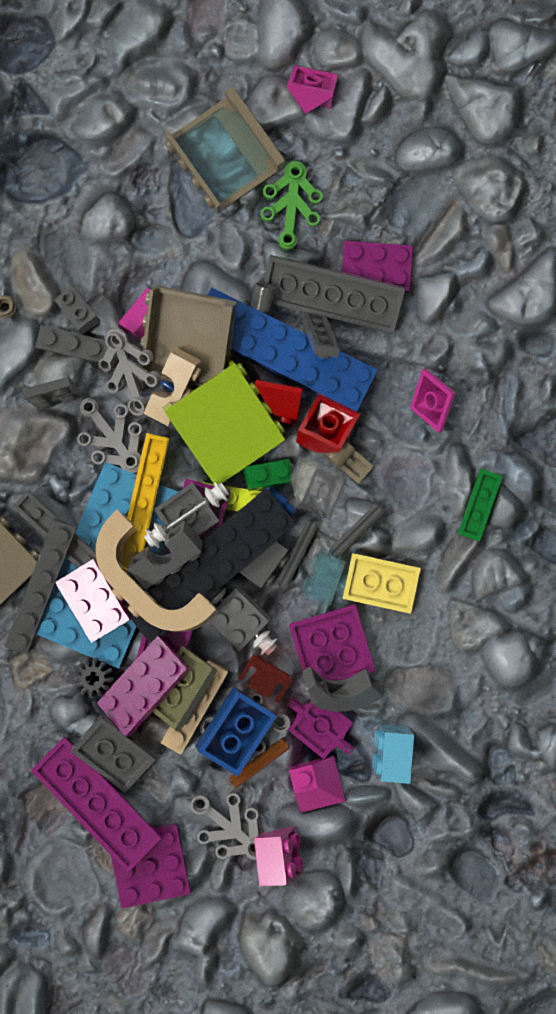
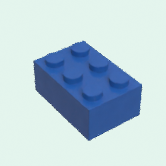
M234 686L195 746L199 753L239 776L277 715L271 709Z

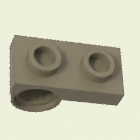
M347 441L340 452L323 454L357 484L374 467L356 452Z

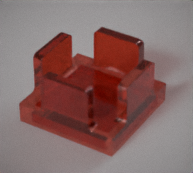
M252 653L238 679L242 681L249 668L253 666L256 668V671L249 681V687L263 696L269 697L276 684L281 683L282 687L274 699L275 702L279 703L292 683L293 676Z

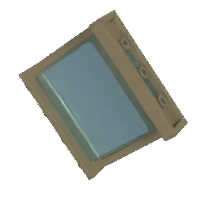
M233 86L225 91V99L172 135L169 131L165 132L167 140L164 142L165 146L171 154L176 153L179 158L177 162L184 172L188 171L193 177L190 181L197 191L202 190L205 194L203 198L210 209L214 208L217 213L285 168L284 158Z

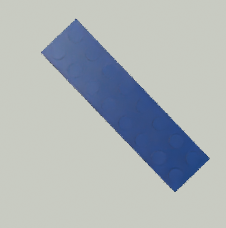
M212 287L210 288L208 296L238 302L231 353L317 396L320 394L357 412L377 369L339 351L338 358H320L314 354L307 334Z

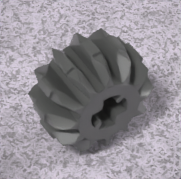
M94 658L92 664L89 659L84 660L85 667L82 665L77 666V669L82 674H74V678L81 679L80 682L75 684V687L84 686L81 690L82 695L90 690V698L95 696V692L100 697L103 696V689L108 691L111 688L106 682L114 681V677H107V674L111 673L113 669L104 670V667L107 665L106 661H103L98 666V658ZM93 672L97 673L96 676L99 675V680L95 683L91 682L92 679L89 680V675L93 674Z

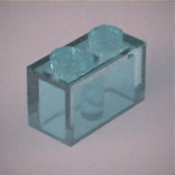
M320 552L318 557L313 555L309 569L313 570L310 579L305 577L301 591L305 592L304 597L331 606L346 561Z

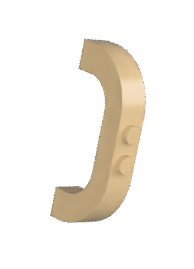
M116 510L103 524L96 542L98 567L106 581L114 588L111 592L120 601L125 599L130 604L128 609L137 618L141 616L151 625L163 630L186 632L197 629L209 622L219 610L203 594L198 593L183 608L166 610L125 570L121 561L122 547L138 528L122 512Z

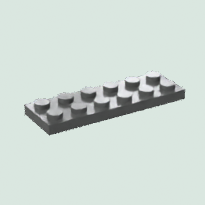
M274 255L269 257L264 283L275 286L272 302L274 305L394 333L405 292V287Z

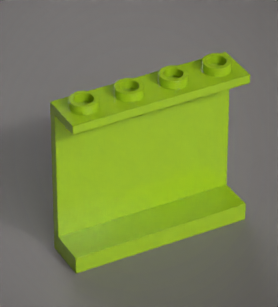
M232 360L228 362L229 367L173 405L169 402L162 407L213 483L215 481L217 485L225 482L285 441L282 433L285 432L277 420L273 422L269 416L272 413L271 409L265 401L261 403L257 398L260 393L253 383L248 384L244 378L247 373L240 363L236 365Z

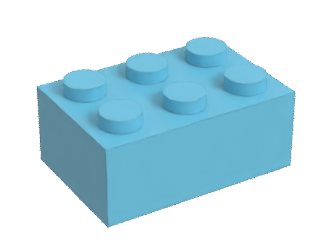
M379 724V730H375L374 744L377 747V754L373 753L372 768H374L375 774L383 782L410 784L414 734L408 727Z

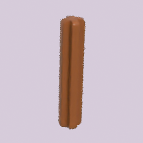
M281 738L262 754L246 764L239 776L235 774L230 776L229 781L235 788H238L289 750V744L284 738Z

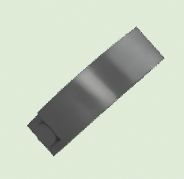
M312 667L303 670L305 678L303 682L304 687L310 694L312 704L320 709L335 712L350 711L365 707L383 697L378 679L367 669L350 678L337 681L322 677Z

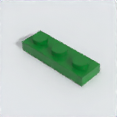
M479 469L457 532L458 535L480 542L503 476Z

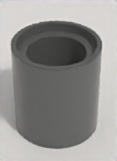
M260 282L255 283L250 306L257 310L270 311L275 286Z

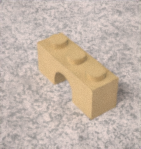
M178 348L173 350L168 357L162 374L172 379L174 392L169 393L158 388L152 393L143 414L169 426L172 422L162 407L169 402L173 405L192 392V389L189 387L192 380L196 381L201 373V369L198 368L201 360Z

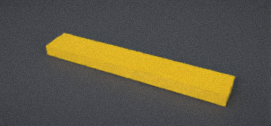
M146 433L127 516L138 529L127 539L121 551V561L128 573H130L128 571L130 559L144 550L146 546L144 536L147 533L145 529L149 530L170 440L166 437Z

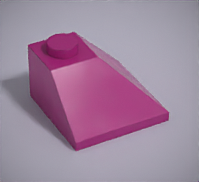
M334 755L328 756L325 759L321 758L289 766V773L300 813L345 802Z

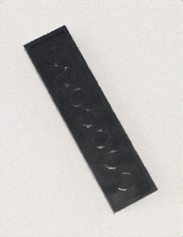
M265 488L203 540L201 554L197 559L187 561L178 572L168 574L159 585H152L146 591L166 610L183 608L198 593L203 594L208 599L292 529L296 523ZM130 604L125 606L132 618L131 621L149 643L157 636L163 637L169 632L151 625L141 616L138 618L134 616L128 609Z

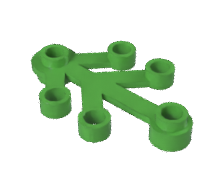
M298 161L288 163L284 169V176L273 185L268 184L263 189L264 197L267 200H273L277 196V192L289 184V192L271 207H264L261 210V219L264 222H271L274 216L287 206L284 232L279 236V246L285 251L293 250L297 244V237L293 233L296 208L305 217L308 226L316 227L320 223L319 214L312 212L298 195V185L309 196V202L313 205L321 203L322 193L320 190L314 189L306 179V167ZM297 169L300 173L294 176L291 174V171ZM272 189L274 194L269 196L266 194V191ZM313 194H318L320 198L319 200L315 201L311 198V196ZM269 211L272 213V216L265 218L263 216L264 212ZM314 216L317 218V222L311 223L309 218ZM290 236L292 238V241L290 243H285L283 240L284 237Z

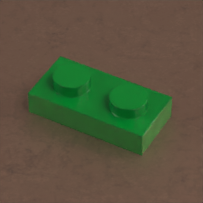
M289 459L247 466L243 469L249 491L287 485L294 482Z

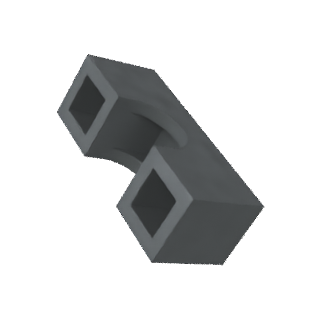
M186 521L166 534L164 544L171 553L158 555L148 546L130 559L128 571L146 590L152 585H159L165 576L178 572L184 563L189 560L194 561L200 556L203 541Z

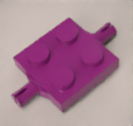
M294 697L290 699L287 705L297 712V715L288 730L323 759L337 746L347 755L353 751L354 747L344 740L347 730L353 724L349 718L341 712L320 709L312 704V700L303 706Z

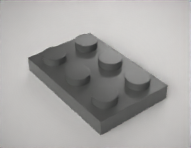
M69 377L21 389L23 398L36 408L40 407V410L51 408L53 403L62 401L63 404L76 400L75 397L81 396L78 386Z
M101 715L71 747V752L124 793L156 760V756L131 736L124 737L115 724L104 715Z

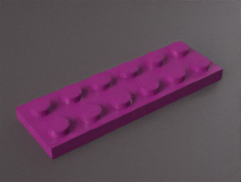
M63 737L31 772L129 873L163 837L105 777L71 752L72 742L67 737Z

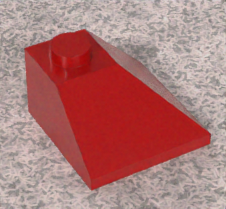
M256 380L255 387L260 393L259 397L269 406L272 416L278 418L279 423L291 424L292 421L296 422L302 389Z
M319 394L298 429L296 443L315 453L340 452L360 414Z

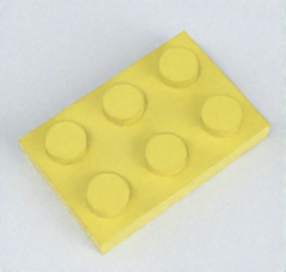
M352 553L342 599L411 614L421 568Z

